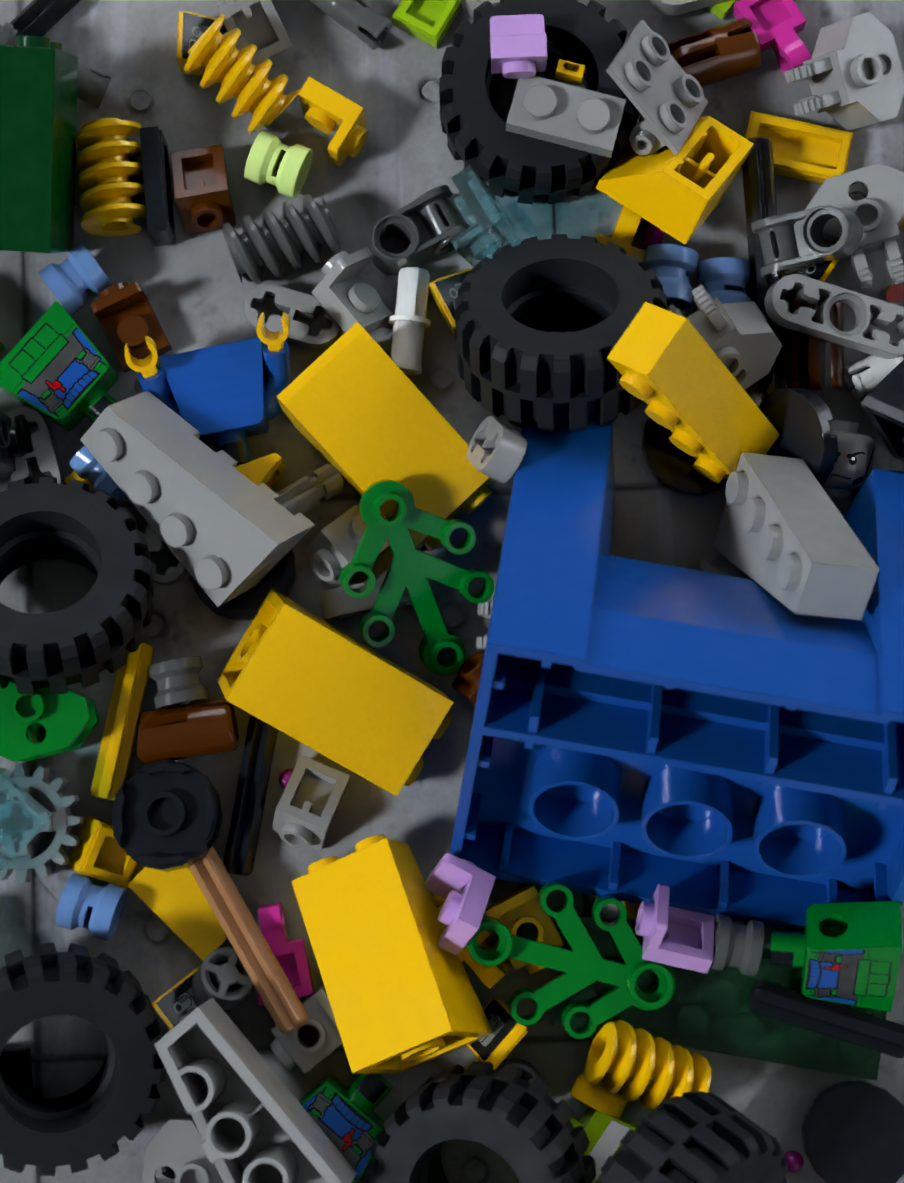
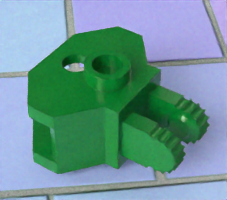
M9 682L7 688H0V756L13 762L21 761L28 763L79 749L100 721L95 700L71 689H68V693L51 695L50 688H37L36 695L20 694L17 692L16 684ZM42 726H44L46 729V737L42 742H40L38 739V731Z

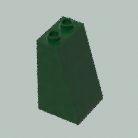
M16 36V46L0 45V250L59 253L69 252V250L74 248L78 57L63 52L62 43L51 42L50 38Z

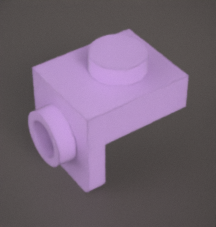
M542 14L499 15L490 18L491 74L503 73L505 78L523 79L535 76L536 72L546 71L547 35Z
M658 884L650 903L642 901L636 918L635 934L643 936L642 960L707 974L714 957V916L669 906L670 886Z

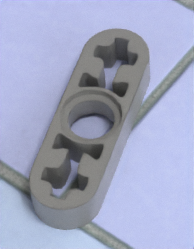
M790 274L781 278L766 293L764 302L766 313L775 324L884 359H895L904 355V338L891 345L889 343L890 335L878 329H873L866 333L865 338L862 336L869 324L885 327L893 321L897 322L896 331L904 335V307L800 274ZM794 289L797 291L796 300L812 305L819 301L820 296L823 297V301L817 310L800 307L791 314L787 311L788 302L780 299V297ZM834 303H845L853 309L856 322L851 331H840L831 323L830 309ZM814 314H815V322L812 321V317L814 316Z

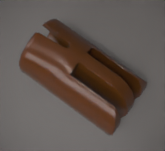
M747 18L667 43L673 58L686 74L692 75L699 82L701 87L760 68L762 63V52L757 33L755 31L745 33L746 28L753 26Z
M796 295L791 298V314L800 307L816 310L815 303L808 305L796 300ZM821 296L818 301V306L823 301V297ZM839 302L834 303L831 307L830 320L833 326L840 331H844V303ZM815 314L812 317L813 322H815ZM790 329V388H803V343H808L811 390L824 389L825 343L829 341ZM831 342V385L833 390L844 389V346Z
M225 698L143 712L139 718L138 757L142 762L148 764L166 759L174 761L237 750L239 747V743H237L239 733L233 704L226 701Z

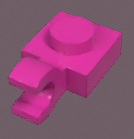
M738 0L734 3L732 13L737 20L747 18L753 25L746 28L745 33L750 31L757 33L761 52L771 47L773 48L783 75L785 71L803 66L804 61L812 58L806 45L797 35V33L804 30L806 19L794 0Z
M282 901L260 905L257 912L261 932L298 997L314 994L315 990L304 937L288 940ZM256 990L259 1005H264L263 1000L261 999L258 991Z

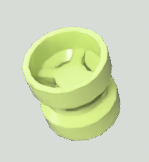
M261 130L249 152L244 170V178L259 186L265 183L274 185L280 194L296 199L307 179L313 159V149L301 144L286 145L281 143L278 135Z

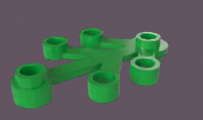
M388 479L377 481L370 485L361 497L359 509L361 518L366 524V529L351 563L347 564L340 572V585L353 598H364L371 594L376 584V578L371 569L387 539L394 558L371 611L366 613L360 620V635L373 647H383L392 641L395 634V626L391 620L406 588L425 635L419 645V656L422 663L436 675H451L463 665L466 651L462 641L454 633L446 629L427 578L459 590L468 601L475 604H480L490 599L494 592V582L482 569H465L416 549L408 528L440 539L441 544L456 555L466 554L474 547L476 533L469 524L461 519L446 520L415 507L412 493L400 482ZM386 500H396L397 510L395 514L388 518L382 517L380 514L381 505ZM457 528H464L466 533L464 541L459 545H451V533ZM358 571L365 572L366 581L363 586L356 589L350 588L349 578L351 575ZM476 577H482L484 585L481 591L476 594H470L468 591L470 581ZM375 621H384V632L378 637H370L368 635L370 625ZM446 647L453 648V656L448 662H437V655L440 650Z
M550 881L544 884L539 891L538 901L543 911L547 915L554 917L571 949L510 934L505 924L493 917H483L479 929L466 944L471 957L477 963L484 966H496L506 958H511L564 972L535 990L521 988L511 995L508 1004L509 1011L513 1019L524 1026L536 1024L542 1018L545 1011L596 981L617 986L589 1005L583 1002H573L564 1009L562 1024L571 1037L579 1040L589 1038L596 1031L598 1025L632 1005L646 1011L663 1007L671 1000L676 990L677 981L672 966L642 960V947L627 922L626 907L617 897L603 895L597 898L592 905L591 915L598 927L604 931H609L624 963L601 957L573 907L574 897L571 890L559 881ZM554 890L565 892V902L559 908H550L546 903L548 894ZM608 904L616 905L618 907L617 918L612 922L601 921V909ZM485 930H493L498 935L497 942L490 948H483L477 943L478 936ZM645 972H653L656 974L655 985L647 990L639 988V977ZM531 998L536 1001L535 1010L526 1016L518 1014L516 1011L518 1003L522 999ZM585 1012L589 1015L588 1024L584 1028L574 1029L570 1026V1020L575 1013Z

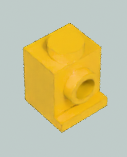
M527 885L485 908L487 917H493L502 921L510 934L516 935L518 927L523 923L529 922L537 927L538 934L535 940L560 947L564 945L550 916L541 908L538 901V892L534 885ZM509 958L515 971L526 966L529 974L545 968Z

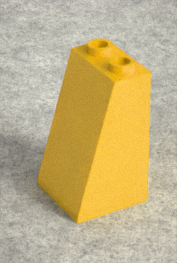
M358 322L348 329L276 396L285 418L329 464H332L339 471L342 478L361 497L365 490L373 483L387 479L395 480L410 490L414 497L415 507L446 520H451L462 510L471 515L493 494L488 488L493 479L476 470L466 457L469 445ZM386 500L381 505L380 514L382 517L388 518L395 514L397 510L396 500ZM408 528L414 546L418 550L426 546L430 551H433L441 544L438 538Z
M271 588L257 615L251 621L216 679L226 701L396 797L404 785L410 786L417 779L424 764V758L421 757L432 738L438 740L444 734L452 719L450 708L454 702L444 692L331 623L324 621L321 617Z
M386 835L371 836L355 844V852L340 859L337 856H331L317 860L307 867L309 873L291 881L352 1073L399 1074L492 1034L488 1019L458 955L456 956L437 946L445 924L437 921L439 915L437 906L430 891L424 887L426 882L409 844L387 838Z

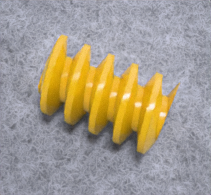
M222 13L187 51L189 56L184 66V71L189 74L203 67L205 71L200 86L205 89L219 83L221 87L215 101L221 104L235 98L237 101L231 116L237 119L251 113L253 116L247 132L253 134L263 128H267L298 95L301 89L284 95L283 92L289 77L286 74H281L269 80L267 77L273 64L269 58L255 65L252 64L257 46L251 43L238 50L236 45L241 30L235 28L222 34L220 29L225 19V15Z
M117 118L96 119L82 124L81 130L75 136L77 148L81 150L76 157L79 169L83 171L78 177V185L84 191L79 198V205L86 212L81 217L80 224L82 229L91 235L118 237L138 234L142 230L141 226L133 223V219L146 216V206L132 203V199L145 195L144 185L131 182V178L142 176L143 167L140 163L129 161V158L141 155V144L135 141H128V138L140 135L139 128H142V125L138 122Z
M616 1020L604 1024L593 1039L585 1063L584 1080L587 1084L596 1085L603 1078V1087L606 1092L613 1094L621 1088L625 1100L633 1102L640 1097L641 1105L647 1110H652L658 1105L659 1109L662 1108L665 1100L673 1096H682L685 1092L708 1093L712 1068L708 1059L698 1053L690 1054L687 1049L680 1045H671L669 1041L660 1036L652 1037V1034L642 1028L634 1029L628 1022Z

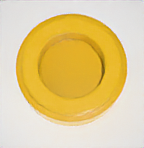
M584 1074L577 1076L570 1092L574 1098L615 1118H621L628 1102L623 1098L620 1090L613 1094L606 1092L603 1087V1081L596 1085L587 1084L584 1080Z

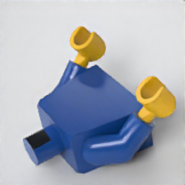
M262 312L258 318L256 328L258 337L160 357L162 367L156 365L158 360L156 343L151 337L145 336L146 344L151 352L144 359L133 357L126 343L124 346L126 363L135 372H140L138 380L144 392L147 390L196 428L200 432L199 440L204 444H215L217 452L223 450L238 462L236 466L251 461L247 437L269 432V420L275 418L281 412L276 396L292 382L289 345L284 342L288 337L291 323L290 317L286 312H282L283 329L280 331L272 332L265 327L264 312Z

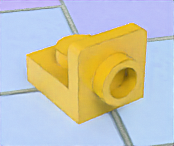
M308 77L298 93L302 111L305 113L304 118L313 127L326 134H331L333 129L337 131L327 149L330 162L341 167L348 155L352 158L357 156L367 139L369 130L365 128L364 108L315 79Z

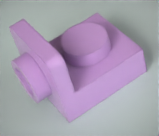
M450 853L444 854L428 876L424 887L426 890L445 899L437 921L445 924L437 946L457 956L479 929L496 876L478 868L474 863L460 859Z

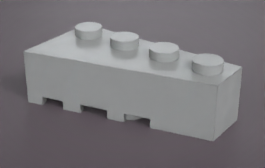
M148 390L107 406L82 436L81 442L217 607L255 587L315 525L302 513L293 515L277 502L279 495L264 483L255 485L235 469L238 462L223 450L214 452L199 440L200 432Z
M742 452L736 472H731L727 479L725 489L726 504L712 548L795 614L862 620L880 569L803 459Z
M213 997L194 1009L154 1044L186 1113H191L203 1139L201 1145L210 1164H215L223 1183H352L357 1172Z

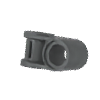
M448 185L438 186L425 192L412 203L389 215L383 216L376 222L372 229L371 252L375 255L372 259L373 263L381 272L387 275L398 276L401 268L417 267L436 256L453 251L473 236L474 230L470 223H463L450 201L453 194ZM396 236L404 239L409 247L402 253L392 254L385 251L381 243L386 238Z
M830 205L818 206L796 213L775 215L751 223L752 232L759 235L764 266L760 268L762 278L794 273L804 270L811 265L846 257L860 246L863 238V226L860 219L851 211ZM836 217L842 225V234L836 244L828 247L822 238V230L830 219Z

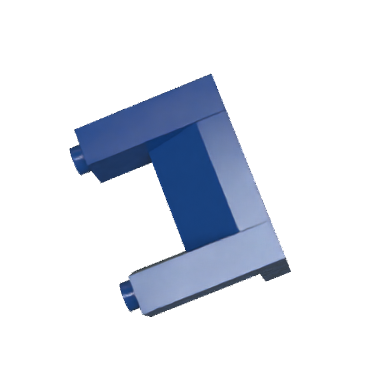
M598 423L587 425L586 430L570 432L569 428H555L554 432L539 431L536 425L526 424L522 428L521 435L527 440V448L519 467L514 473L450 854L474 863L478 868L496 876V879L541 887L550 881H559L564 883L571 892L598 897L612 895L621 901L639 904L642 901L650 903L657 885L662 884L670 886L669 906L714 917L717 914L729 915L732 920L748 922L751 919L763 921L765 926L804 932L806 908L811 904L900 901L902 906L904 902V472L874 468L843 516L880 569L862 620L801 615L792 612L751 579L611 556L616 510L612 424L609 423L600 427Z

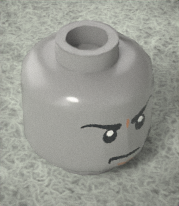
M840 420L829 421L831 435H837L838 451L834 469L822 487L828 496L854 498L855 490H860L871 474L875 442L868 435L858 434L859 423Z

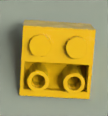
M711 116L699 117L678 154L674 155L666 145L653 154L639 155L630 145L599 180L596 189L686 245L731 189L754 143Z

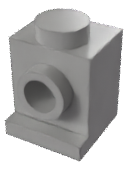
M324 985L302 1002L308 1014V1021L304 1025H313L319 1031L320 1037L316 1043L306 1044L300 1039L299 1030L301 1027L287 1034L279 1031L276 1024L270 1030L277 1038L270 1043V1047L279 1061L288 1070L298 1065L301 1071L306 1074L343 1044Z

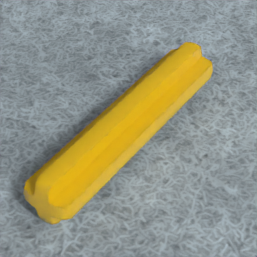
M141 643L137 651L132 653L125 649L126 663L116 673L91 786V794L99 798L115 800L116 793L126 781L149 677L148 666L151 665L154 654L153 646L147 643Z

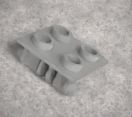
M642 19L636 25L606 72L641 113L639 124L632 129L629 136L632 149L639 155H650L667 145L671 152L676 155L681 150L709 101L705 98L699 82L692 75L686 74L673 58L665 39L660 34L653 32Z

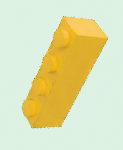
M645 302L607 356V359L622 375L619 384L630 394L648 404L644 410L645 413L659 425L670 429L672 435L669 440L681 451L693 456L696 459L693 467L704 477L715 483H720L723 478L728 479L731 472H736L742 452L766 455L780 435L691 322L683 316Z

